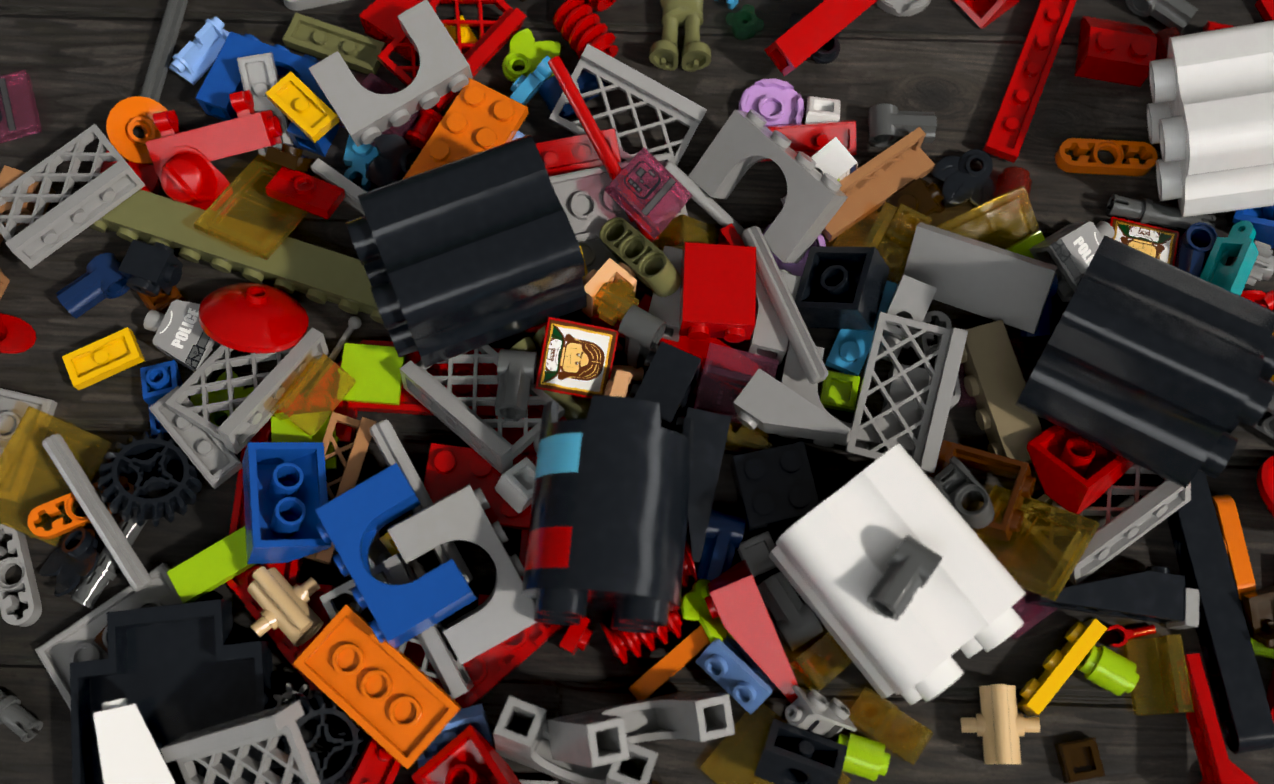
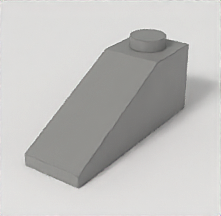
M760 368L733 402L735 412L738 414L737 420L751 430L757 427L765 433L847 444L851 437V428Z

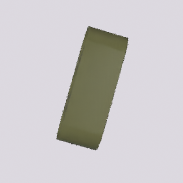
M621 217L612 218L604 223L599 232L600 239L619 262L626 264L633 270L636 277L660 297L670 296L678 290L682 282L681 275L664 252Z

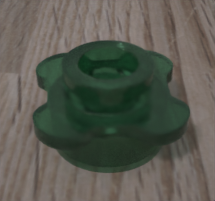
M744 5L742 10L736 13L730 12L726 16L727 25L731 26L733 35L739 40L750 39L756 32H761L764 28V21L758 19L755 14V8L752 5ZM746 20L748 23L744 24L742 21Z

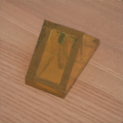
M684 214L653 226L659 237L653 244L662 252L664 246L683 250L685 242L716 244L715 226Z
M828 632L793 660L790 666L810 691L812 689L820 691L851 664L852 660Z

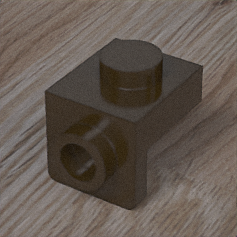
M283 143L282 148L268 146L265 160L279 165L278 171L284 166L313 176L311 165L316 161L314 158L303 155L302 148Z
M918 178L886 200V203L904 230H908L933 212L940 214L945 210L941 203L945 198L935 182L929 184V182L922 178Z
M1274 585L1242 593L1243 612L1250 638L1268 648L1274 649Z

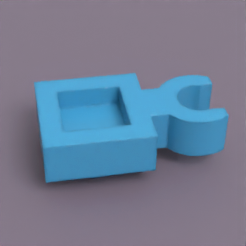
M546 56L533 73H530L527 77L521 75L511 86L510 90L513 94L509 98L526 106L538 92L541 84L553 74L548 65V61L551 58Z
M349 134L343 158L345 165L350 166L345 171L344 176L352 182L357 177L363 178L361 185L366 191L370 189L372 184L365 176L368 164L375 157L379 156L375 142L367 145L363 143L357 147Z

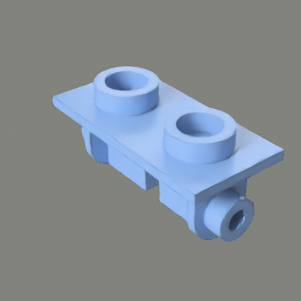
M216 16L212 19L207 18L205 20L206 24L194 35L196 38L193 41H189L178 54L172 56L174 60L169 68L193 85L214 64L230 33L223 28L225 26L224 23Z

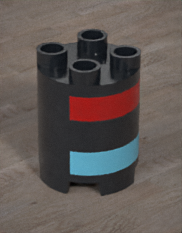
M599 395L592 396L587 419L558 421L559 403L550 401L543 406L522 586V594L524 596L536 599L534 621L554 625L578 626L580 625L581 618H586L587 608L612 611L611 629L632 633H657V626L668 625L669 611L680 609L695 421L692 417H684L683 429L674 432L661 428L659 403L635 398Z

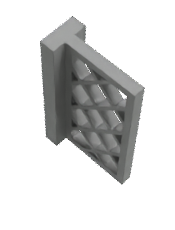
M587 43L571 78L580 92L577 80L582 70L596 76L599 89L581 94L583 99L601 94L606 112L593 115L594 120L608 117L611 128L615 127L616 129L612 115L631 110L636 128L618 133L616 129L621 159L629 161L638 159L641 156L649 157V154L667 149L668 153L672 152L673 154L672 147L680 145L675 156L673 154L674 162L677 166L707 109ZM602 80L610 84V86L604 87ZM615 89L625 92L629 105L611 110L605 92ZM562 92L549 120L576 135L586 133L583 128L578 126L581 125L579 120L570 122L559 116L564 104L569 103L564 92ZM632 97L641 102L633 103ZM645 105L654 108L658 122L640 126L635 108ZM661 113L667 115L670 118L663 120ZM677 121L689 128L684 139L670 143L665 124ZM660 126L665 145L647 149L642 131ZM638 133L643 151L631 155L623 151L619 138Z
M93 124L0 191V207L6 202H13L10 214L0 215V234L6 240L5 243L11 252L31 269L139 191L145 184L97 125ZM96 138L99 139L96 152H84L86 145ZM64 161H71L68 173H55L58 165ZM81 161H93L90 173H78ZM104 161H117L107 170L100 173ZM34 182H42L38 194H26L30 185ZM52 182H65L61 194H49ZM75 182H87L86 185L72 194ZM24 202H36L32 215H20ZM46 203H58L57 206L43 215ZM17 223L29 224L28 227L14 236Z
M880 312L851 424V437L847 442L845 452L877 460L884 454L876 452L877 450L884 447L886 451H889L891 449L889 443L907 434L914 446L912 459L926 475L935 473L968 331L955 327L948 329ZM885 322L900 326L907 339L890 348L882 336ZM908 328L918 330V332L912 335ZM924 333L941 336L937 351L927 357L915 340V338ZM910 343L920 361L904 370L893 351ZM881 344L885 351L877 356ZM888 355L898 374L881 383L874 371L876 361ZM935 357L934 366L932 368L928 360ZM923 364L931 378L929 385L917 392L906 373ZM901 377L912 395L895 405L884 386ZM872 378L876 384V387L869 390ZM879 390L890 408L873 418L865 403L867 396ZM927 391V395H926V399H925V403H924L923 400L921 399L920 395L923 394V393H925V392ZM915 399L922 410V416L920 421L909 427L897 408ZM893 412L903 431L886 440L875 421ZM864 413L868 421L860 425ZM868 425L872 426L881 441V444L871 450L855 446L858 431ZM919 426L917 436L915 438L911 430Z
M311 328L294 347L275 353H251V355L231 358V352L234 349L221 345L165 404L169 410L223 441L226 449L237 455L330 354L323 333ZM277 359V366L271 372L258 374L257 363ZM252 364L253 375L233 378L232 367ZM226 369L227 380L207 383V376L212 371ZM254 384V390L247 397L234 398L235 387ZM228 389L229 400L209 404L208 392ZM202 394V405L189 408L181 405L188 396ZM229 410L230 416L219 427L210 422L209 413Z
M488 344L474 349V354H461L437 363L448 364V376H432L426 371L431 366L425 368L422 359L416 364L410 360L402 366L400 373L403 388L499 473L503 474L512 468L513 459L540 436L542 418L528 419V411L527 418L519 419L518 422L505 421L500 416H498V419H482L477 415V406H495L496 397H477L478 384L499 383L497 375H478V363H494L496 366L498 365L499 353ZM474 363L473 375L453 376V364ZM531 384L530 394L532 396L529 397L528 405H545L550 401L556 402L543 390L535 389V384ZM452 385H473V397H456L452 393ZM560 404L558 406V420L565 415V409ZM502 428H524V436L512 445L502 437Z
M1134 464L1126 473L1136 474L1135 486L1112 485L1104 493L1107 494V507H1087L1078 514V528L1056 527L1057 514H1072L1044 493L1021 510L1024 511L1021 529L1065 569V576L1077 585L1191 501V482L1184 488L1161 477L1164 481L1157 487L1140 486V474L1155 473ZM1112 495H1135V503L1128 508L1112 507ZM1036 514H1052L1051 527H1035L1028 520ZM1084 515L1106 516V524L1100 529H1083ZM1055 536L1077 537V546L1063 554L1055 546Z
M400 553L370 569L373 576L384 572L390 585H403L418 579L411 563L408 562L406 564ZM353 579L319 597L331 620L339 612L333 599L343 593L353 595L351 589L356 587ZM357 603L355 610L361 614L362 608ZM441 621L420 633L417 637L409 640L410 642L420 644L425 651L422 667L419 668L427 676L439 679L445 692L450 697L455 699L474 687L464 665L460 664L443 633ZM405 642L404 644L400 645V647H399V650H400L403 654H404V651H405L407 642ZM429 661L434 671L427 669Z
M299 700L187 733L160 748L165 763L177 760L186 784H214L216 775L228 782V784H250L241 777L244 767L257 775L254 784H265V782L268 784H291L294 774L302 778L304 784H320L296 722L297 719L305 715ZM279 736H286L291 748L290 756L276 747ZM251 745L264 753L261 764L248 755ZM223 753L235 760L232 771L220 763ZM272 759L286 768L283 778L269 770ZM193 760L207 768L205 778L198 774Z

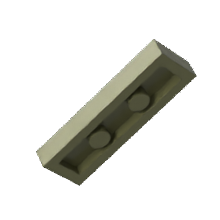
M295 13L282 39L286 47L321 59H325L338 51L350 69L374 77L381 65V62L377 60V56L386 47L385 42L299 13Z

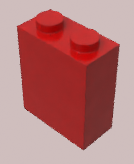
M685 242L681 258L682 282L680 287L679 335L688 336L692 340H706L709 337L724 338L725 341L731 343L750 340L755 328L756 247Z

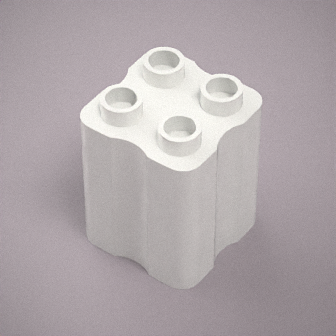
M1274 20L1169 37L1167 58L1153 60L1149 63V80L1153 103L1147 104V127L1150 143H1160L1162 159L1156 160V180L1160 201L1178 199L1182 218L1274 206Z
M900 443L883 454L850 482L786 530L776 541L775 544L777 546L768 555L882 699L888 698L894 693L896 695L901 694L910 706L922 698L925 702L932 700L964 673L951 657L958 649L967 658L972 657L982 649L989 652L1009 638L1024 624V621L1014 611L1012 606L1026 592ZM907 535H910L943 557V559L924 587L918 588L910 604L895 621L878 614L866 600L889 568L887 564Z

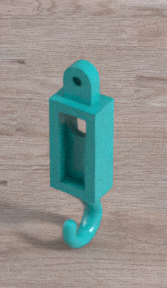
M1250 221L1237 222L1231 228L1228 237H1217L1201 273V279L1241 296L1259 254L1253 241L1256 231ZM1228 257H1237L1233 265H1225Z

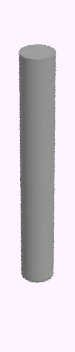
M672 161L663 168L662 171L669 178L672 177L676 184L722 227L732 223L739 235L743 234L745 229Z

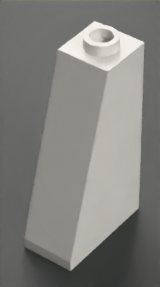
M126 698L101 703L102 711L93 713L104 784H176L137 705H127Z

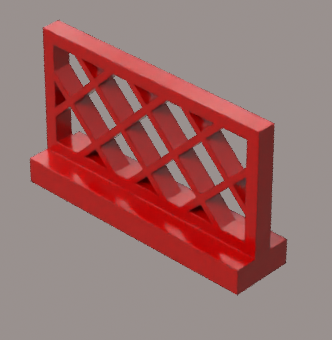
M431 0L429 2L435 12L439 4H454L455 20H441L445 27L456 28V45L461 53L462 50H468L464 57L470 65L473 78L522 27L527 17L518 7L514 10L504 0ZM459 4H477L478 20H460ZM482 4H494L503 12V15L498 20H483ZM460 27H479V40L476 43H461ZM484 27H490V28L484 33ZM402 30L377 56V60L402 83L408 86L415 79L419 66H416L415 48L411 42L402 43L407 38ZM395 49H410L411 66H397L389 56ZM405 72H412V78H410ZM460 91L447 93L430 109L440 114Z

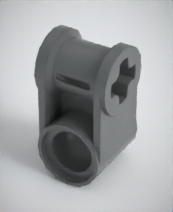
M955 456L951 457L948 466L933 478L930 476L928 478L971 528H984L993 521L995 515L994 506L989 494ZM975 501L983 502V506L979 510L973 512L966 511L970 503Z

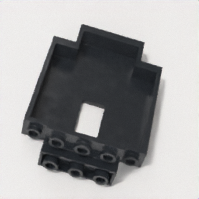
M218 599L107 612L108 658L70 663L72 784H104L93 713L102 711L101 703L126 698L127 705L136 704L159 750L187 733L274 708L272 643L268 641H255L234 644L232 601ZM251 745L248 755L261 764L264 753ZM223 753L220 763L232 771L235 760ZM200 764V775L205 778L207 768ZM244 767L241 777L250 784H254L257 775ZM216 775L214 784H228V782Z

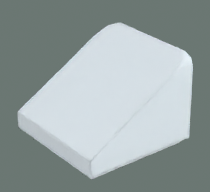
M812 96L807 98L804 123L840 121V100Z
M527 457L503 473L495 486L496 492L517 513L525 510L532 503L536 466Z

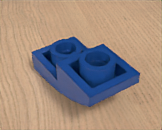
M175 360L140 368L143 400L148 404V408L175 387L183 385L178 364ZM149 410L151 436L156 438L162 432L164 440L172 438Z

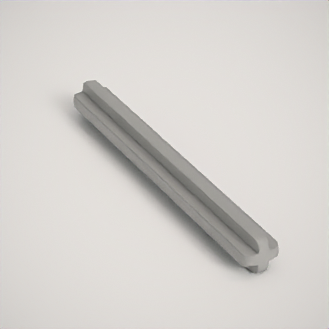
M758 226L746 228L741 238L745 246L756 247V270L809 383L816 384L822 382L828 376V371L761 229Z
M382 420L371 426L370 433L388 467L395 463L398 464L421 502V505L412 509L413 514L433 504L390 421ZM454 541L443 543L433 549L441 565L453 559L467 583L472 580V575Z
M56 433L42 441L44 449L132 589L137 592L148 587L152 583V578L61 434Z

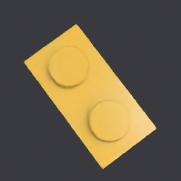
M291 71L265 93L268 100L314 143L340 122L338 115Z
M128 327L62 356L73 387L79 391L145 361L135 335Z

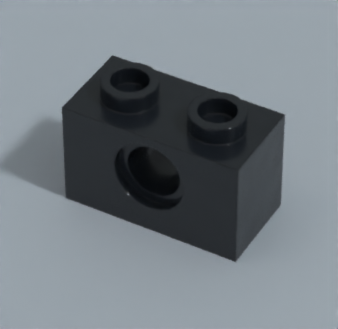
M773 719L762 745L754 776L774 784H838L848 746Z

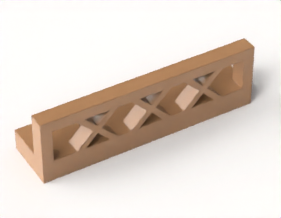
M920 127L839 181L842 185L839 190L848 198L821 232L829 242L883 206L887 199L918 178H923L932 172L935 164L920 148L926 135Z
M332 412L322 442H324V455H326L329 443H331L335 451L326 455L325 461L338 456L344 471L341 477L327 483V493L331 500L356 486L372 437L370 427L376 424L377 421L364 417L360 421ZM337 422L357 429L354 441L340 449L333 437ZM351 449L346 462L342 453ZM339 483L336 495L334 496L330 487ZM331 542V548L305 556L304 558L329 564L335 546Z

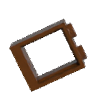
M942 440L935 473L930 474V477L933 478L950 464L949 459L955 456L964 466L1016 480L1001 524L991 522L984 528H972L976 533L1009 542L1012 532L1018 533L1021 528L1024 511L1020 509L1024 498L1030 499L1035 487L1036 478L1032 477L1029 463Z

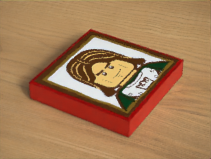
M1111 217L1107 223L1115 231V236L1112 239L1172 266L1175 265L1180 232L1117 217Z
M547 317L534 388L592 399L593 395L604 396L606 385L611 378L619 330Z

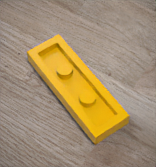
M1096 618L1083 623L1077 621L1066 633L1065 638L1068 642L1062 650L1055 649L1043 662L1042 666L1046 670L1038 680L1033 677L1022 688L1019 695L1023 699L1017 707L1028 717L1039 715L1107 630V627Z

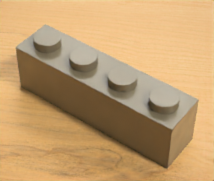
M1003 320L966 329L968 334L961 360L965 373L964 386L967 394L974 398L977 407L975 415L978 426L981 430H985L989 441L987 450L990 453L1032 463L1026 447L1031 440L1043 433L1037 415L1015 405L1026 384Z

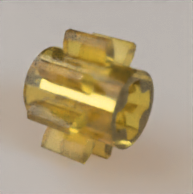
M619 279L616 284L604 283L594 300V305L599 308L597 310L600 313L599 318L614 326L617 320L619 322L622 321L630 307L633 305L638 306L639 299L634 297L636 294L633 292L634 286L622 279Z

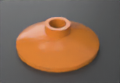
M134 96L123 99L111 109L107 116V138L124 159L137 164H152L146 141L162 138L160 131L154 123L153 114L168 110L159 102L147 97ZM134 127L143 129V138H137L134 135Z

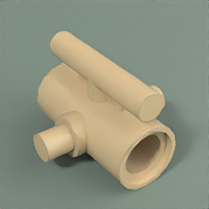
M262 566L252 574L254 580L249 585L247 591L261 606L263 611L260 613L262 617L250 627L259 638L269 629L275 630L279 627L293 645L298 647L317 634L324 622L307 604L311 601L309 597L320 589V586L312 577L300 586L295 584L292 587L275 567L267 570Z
M1007 684L979 686L981 713H976V717H961V733H977V737H982L984 764H1021L1020 737H1024L1025 733H1040L1039 717H1024L1023 713H1018L1016 686Z

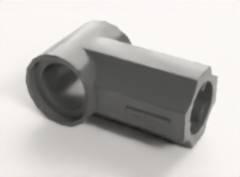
M1126 0V6L1133 14L1141 17L1151 15L1178 34L1181 33L1198 11L1196 7L1185 0Z
M887 103L874 105L868 110L869 144L874 147H890L918 127L926 133L922 143H933L937 127L935 112L898 111L895 105Z
M636 305L631 306L624 315L619 326V333L625 336L624 354L627 356V364L638 369L643 367L650 350H657V344L662 338L667 324L665 321Z
M500 349L497 365V380L499 383L495 401V415L502 417L505 421L518 422L519 419L527 418L531 384L535 383L537 352Z
M907 535L888 562L889 568L866 601L871 604L874 611L884 618H891L897 621L912 601V597L918 588L924 587L943 557L910 535Z
M781 571L757 586L767 610H769L775 620L774 625L779 635L791 651H794L823 632V628L813 611L806 603L803 604Z

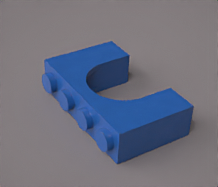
M231 31L196 96V100L207 115L224 121L238 118L229 94L244 91L237 58L271 52L273 53L278 78H283L291 71L332 111L334 109L308 69L320 62L319 60L310 55H303L302 57L291 53L287 48L278 44L271 46L262 43L258 38L250 34L240 35ZM340 120L316 143L310 140L292 121L287 129V133L295 146L325 157L342 122Z
M397 463L315 510L321 521L315 525L326 544L333 542L339 553L333 557L336 565L344 577L350 574L356 584V587L351 589L354 598L362 610L368 607L374 617V620L369 622L375 636L380 643L387 640L394 648L399 647L476 600L474 593L453 559L419 579L403 585L386 584L378 581L372 575L368 554L375 535L388 523L421 505Z

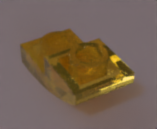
M900 204L877 249L890 268L887 280L898 284L904 275L916 226L920 222L929 225L932 218L903 204Z
M730 424L725 448L730 451L745 454L769 449L773 446L769 442L770 437L768 434L757 427L751 430L742 425L735 434L731 431L733 429L732 425Z
M866 686L850 709L851 714L849 718L857 728L875 741L884 743L888 750L912 766L915 765L933 736L932 730L900 711L898 706L885 698L882 699L879 694Z

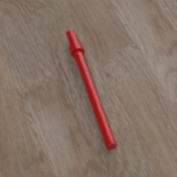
M560 56L550 59L548 65L627 208L624 211L630 222H635L640 233L652 243L655 242L659 237L648 217L641 212L645 207L643 200L639 201L632 192L633 189L628 183L627 178L625 179L627 186L625 185V175Z

